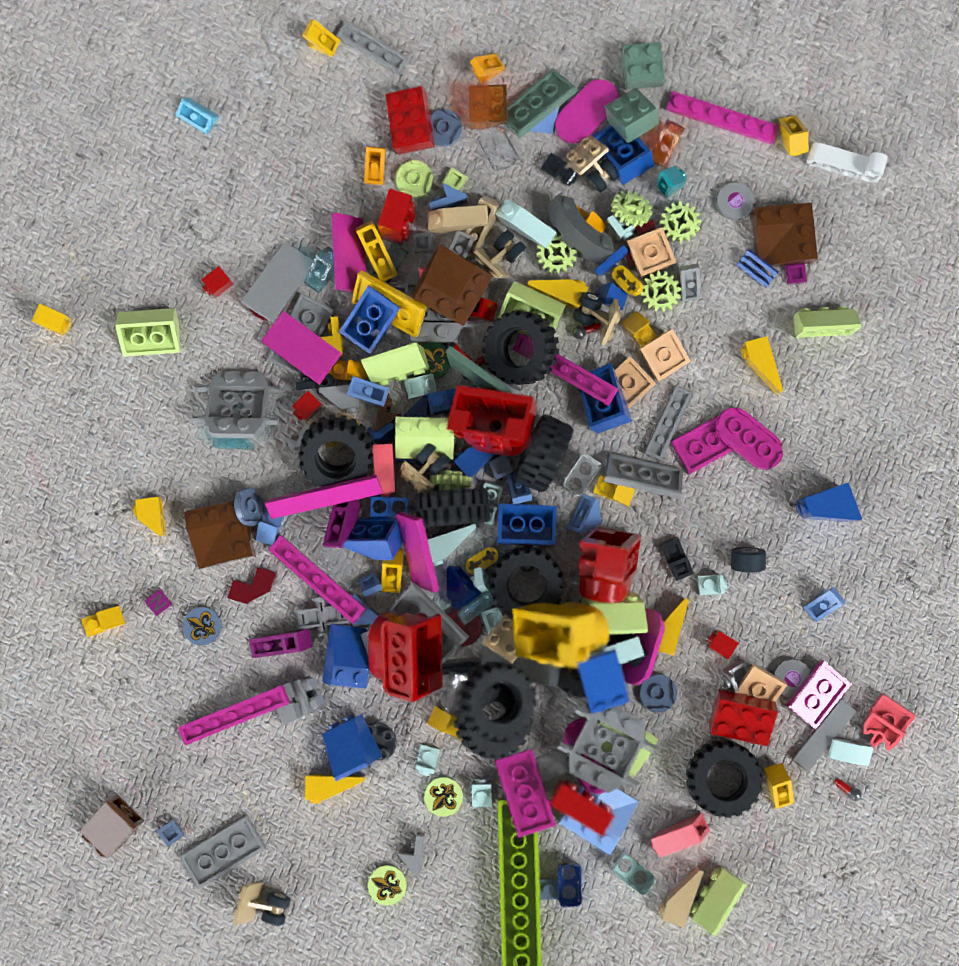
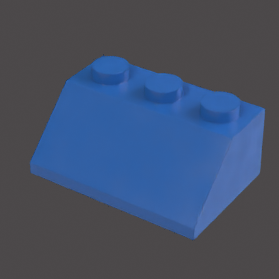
M499 504L497 545L555 547L557 506Z

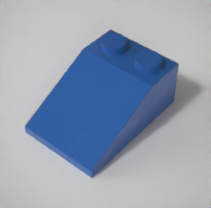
M611 125L593 135L594 138L609 149L602 158L603 160L608 159L615 166L618 172L617 180L622 185L654 167L652 152L639 137L627 143Z
M368 285L339 333L371 354L385 337L401 307Z
M609 363L589 371L618 388L609 406L579 389L589 428L596 434L631 422L628 404L613 365Z
M397 517L358 518L343 548L375 560H393L403 543Z
M330 624L322 678L323 683L333 686L367 689L369 659L360 635L367 632L366 628Z
M616 649L589 656L584 662H577L584 694L591 713L602 712L605 709L621 706L629 702Z

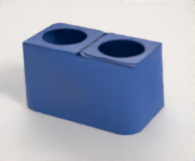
M371 496L370 518L396 517V513L392 510V505L398 500L405 503L406 509L404 513L410 514V501L408 498ZM376 500H383L386 503V510L383 513H376L373 510V503Z
M578 863L558 864L559 904L562 907H579L582 904L581 865ZM565 866H572L575 869V876L572 879H565L562 876V869ZM567 885L573 886L576 890V894L572 899H566L562 895V890Z

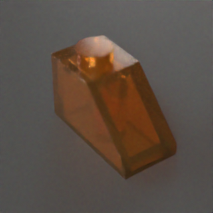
M668 119L652 151L654 163L664 168L666 167L685 127Z

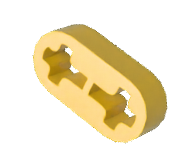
M622 265L614 268L612 278L626 293L631 296L641 294L643 284L628 268ZM621 271L623 272V275L626 277L625 280L620 277L619 273ZM630 282L635 284V290H632V287L629 285Z
M487 547L469 558L465 564L467 572L474 575V570H469L468 568L471 566V561L476 563L480 560L482 563L477 568L481 567L483 570L494 564L499 557L498 551L493 547ZM486 551L495 552L493 561L490 559L482 560L487 555Z

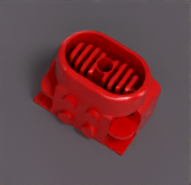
M457 385L446 429L452 431L456 437L466 439L467 443L479 452L514 456L523 452L532 440V429L537 405L532 396Z
M596 527L580 541L582 555L578 561V570H580L579 574L581 575L579 594L588 600L601 603H619L624 601L630 593L632 577L637 569L642 534Z
M385 612L380 614L372 623L368 634L369 669L376 679L382 680L383 689L388 695L413 703L443 688L441 614L438 613L428 618L422 612L414 615L409 613L398 615Z

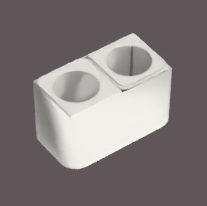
M583 454L565 479L563 487L579 497L585 492L602 464L589 455ZM589 462L592 465L593 469L589 475L580 473L579 466L581 463ZM572 478H579L581 480L582 487L580 490L573 491L569 488V481Z

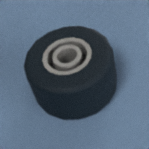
M755 547L732 549L731 569L747 573L764 571L766 569V551Z

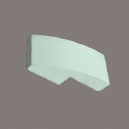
M485 481L483 488L488 491L490 519L488 522L483 523L493 524L504 486Z
M833 738L828 757L843 762L869 766L873 747L868 744L852 743L849 740Z

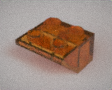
M507 84L469 85L470 130L491 129L508 123Z

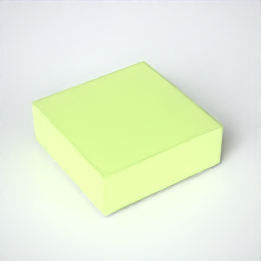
M451 167L442 183L460 191L467 180V176Z

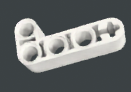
M815 142L811 144L806 163L863 181L877 182L883 176L888 157L879 152H873L869 156H864Z

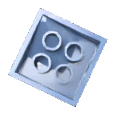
M579 785L578 790L582 792L584 788ZM618 788L609 794L607 792L593 794L597 802L603 800L608 803L615 815L603 837L564 813L558 819L559 823L610 855L639 802Z

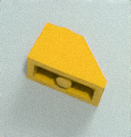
M797 115L778 118L783 145L790 156H798L808 152V131Z
M39 303L32 322L61 336H64L71 327V319L68 316Z
M152 497L135 500L133 512L137 519L157 535L166 536L162 498Z
M402 549L398 550L393 560H383L382 592L400 593L404 563V550Z
M783 763L773 764L764 768L765 780L775 809L794 804L791 779Z

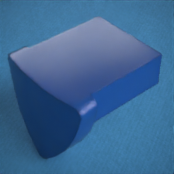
M610 282L601 286L595 292V295L599 296L603 300V304L611 306L614 298L618 299L620 310L623 311L628 293Z
M391 422L377 432H374L371 427L366 430L377 445L387 444L395 438V427Z

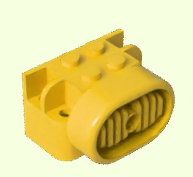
M573 602L559 605L535 603L513 609L515 656L538 660V663L541 664L553 663V666L556 667L569 666L575 668L578 667L577 662L586 661L589 658V654L600 651L607 644L609 638L607 619L594 606Z

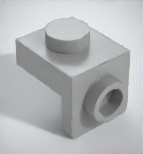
M742 659L722 669L724 675L722 680L728 689L731 688L735 693L739 691L737 685L748 672L747 666Z

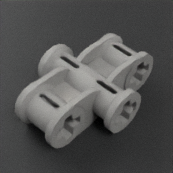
M323 597L312 598V601L315 602V608L294 611L297 614L298 622L296 629L318 627L317 637L328 636L330 624L351 623L344 616L342 618V614L333 606H329Z

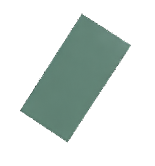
M553 68L496 116L516 136L521 138L577 92V88Z
M449 346L446 350L450 366L481 389L511 393L509 387L452 346Z

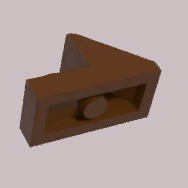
M389 393L384 407H378L376 431L389 422L394 423L396 417H402L401 414L387 412L388 409L391 410L393 398H390Z

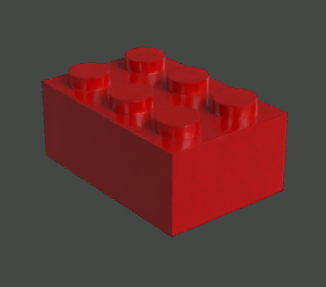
M422 86L385 94L393 149L401 155L434 148L435 142L430 108L425 89Z
M389 188L378 222L382 240L402 246L404 240L408 241L410 223L414 222L416 216L415 202L412 201V195Z
M718 689L709 721L710 734L768 747L778 715L776 702Z
M560 779L548 799L551 806L602 837L615 817L608 803L603 800L597 802L593 794L584 789L582 792L579 791L577 785L568 779L566 781Z

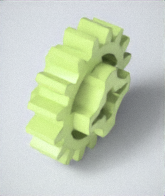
M628 190L625 194L621 191L620 194H616L611 203V212H615L614 217H619V222L625 221L627 226L630 223L633 227H636L637 224L643 226L644 223L648 222L652 214V206L648 205V200H643V195L637 196V192L631 194Z
M679 201L678 206L672 203L671 209L666 207L665 213L661 214L660 218L663 220L660 221L659 225L664 226L663 230L667 233L666 238L672 237V243L676 239H678L679 244L682 243L683 239L689 242L690 237L695 238V232L700 230V227L696 226L701 224V220L697 219L700 213H694L695 207L688 208L689 203H686L685 206H682L681 201ZM683 217L682 225L678 229V221Z
M556 234L547 248L540 245L537 246V250L541 251L536 253V257L541 258L538 264H544L543 270L549 268V274L553 270H556L557 275H559L560 270L566 273L567 266L572 268V262H576L577 259L573 256L577 254V250L571 249L561 239L562 234L560 237H557ZM566 248H568L569 258L565 254ZM544 250H546V252L549 255L547 259L544 256ZM560 251V255L553 256L554 252Z
M657 271L656 276L651 273L649 279H644L643 282L646 285H643L644 292L640 294V297H645L642 303L649 304L648 310L653 307L654 313L658 309L664 313L665 308L671 311L672 305L676 306L678 304L675 299L681 298V295L677 293L682 288L677 287L679 280L673 281L674 275L667 277L666 271L664 275ZM669 286H671L673 290V296L672 293H670ZM665 287L663 294L656 298L658 291ZM648 289L652 292V298L649 297ZM664 301L665 304H658L657 302Z
M444 471L440 472L439 475L430 476V482L435 487H439V491L471 487L472 478L462 476V472Z

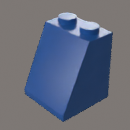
M849 482L796 501V510L799 516L802 515L803 519L853 522L862 519Z
M352 714L344 718V723L340 725L338 722H335L327 727L328 731L322 734L335 781L369 766L382 757L362 714L356 717Z

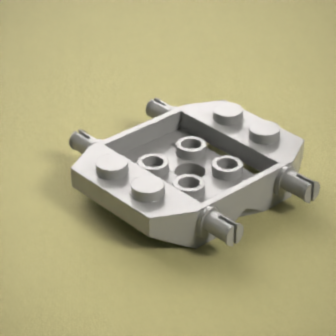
M413 266L405 281H392V287L403 289L406 295L412 297L411 292L420 278L418 268L424 266ZM427 306L419 335L416 338L409 334L408 336L412 343L455 342L462 329L475 328V320H467L465 325L462 326L437 311H431ZM428 322H452V323H428Z
M220 370L210 384H197V392H208L209 396L206 415H192V424L204 423L212 438L255 439L265 432L267 425L278 426V417H267V406L270 394H282V386L268 385L262 371ZM230 391H259V394L251 392L233 393ZM237 406L243 407L240 411L233 410Z
M579 705L578 709L581 711L576 710L575 713L587 719L574 746L561 741L557 748L568 753L569 772L608 794L622 784H626L636 790V785L639 784V781L630 778L628 773L641 748L653 754L655 750L648 746L654 749L657 748L656 745L645 739V722L615 706L602 712L591 713V711ZM599 720L609 725L610 727L630 736L631 738H633V740L631 741L626 737L606 728L605 726L597 723V721ZM609 741L612 743V750L610 752L602 751L601 745L603 742ZM581 753L617 771L616 774L580 756Z

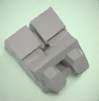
M309 675L283 684L290 700V704L277 708L283 725L323 708L322 705L325 704V700L322 695L317 694L315 689L318 686L316 677Z

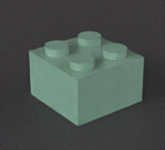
M661 42L623 45L621 60L625 90L662 86L665 76Z
M637 88L605 105L608 123L627 143L659 125L657 108Z

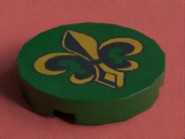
M424 343L421 345L424 347L430 368L425 370L423 375L433 374L434 379L445 376L450 370L446 347L441 343Z

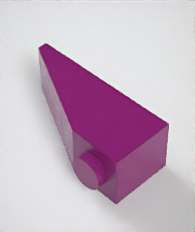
M358 500L332 506L323 547H343L358 519L361 506Z
M309 628L249 639L252 658L296 653L313 647Z

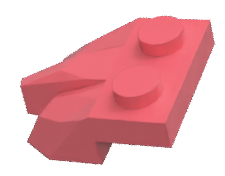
M881 693L869 710L864 723L863 734L872 733L870 744L873 748L881 742H885V748L890 751L904 737L905 730L915 719L916 715L886 694Z

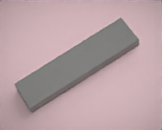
M348 21L344 22L336 34L339 40L398 76L401 75L409 62V58Z
M675 385L643 454L657 461H662L693 392Z
M839 699L819 727L813 731L792 759L809 772L832 743V739L837 737L857 711L845 701Z

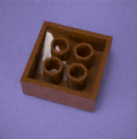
M812 202L755 207L751 212L755 254L772 267L801 263L813 264L818 259ZM756 262V265H758L760 268H764L762 265Z
M439 244L411 295L418 302L464 326L493 275L488 270Z
M234 501L184 512L187 531L199 569L256 557L250 526H246L239 521L235 513Z

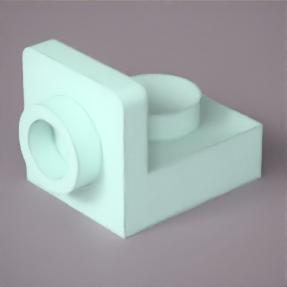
M614 215L607 218V227L618 242L622 239L626 241L633 236L632 232L635 229L633 225L624 230V225L622 222H619V218L616 219Z
M433 374L404 380L409 399L437 392Z
M481 567L475 568L474 576L470 578L471 594L473 596L491 592L489 575Z
M723 574L697 576L699 595L725 593L727 579L723 578Z
M498 607L481 612L489 634L503 618L502 613Z
M421 744L415 769L419 770V774L429 776L430 773L434 774L440 749Z
M476 779L475 783H472V807H492L491 782H487V779Z

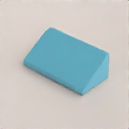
M189 97L181 99L175 114L205 134L209 133L219 116Z

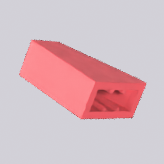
M392 444L373 445L374 475L377 474L382 487L380 497H392V494H396L394 447Z
M702 812L656 833L651 839V846L660 858L701 843L710 829Z

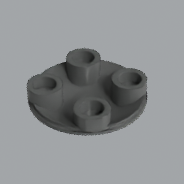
M371 723L367 726L382 754V757L377 759V761L387 760L396 750V735L384 723Z

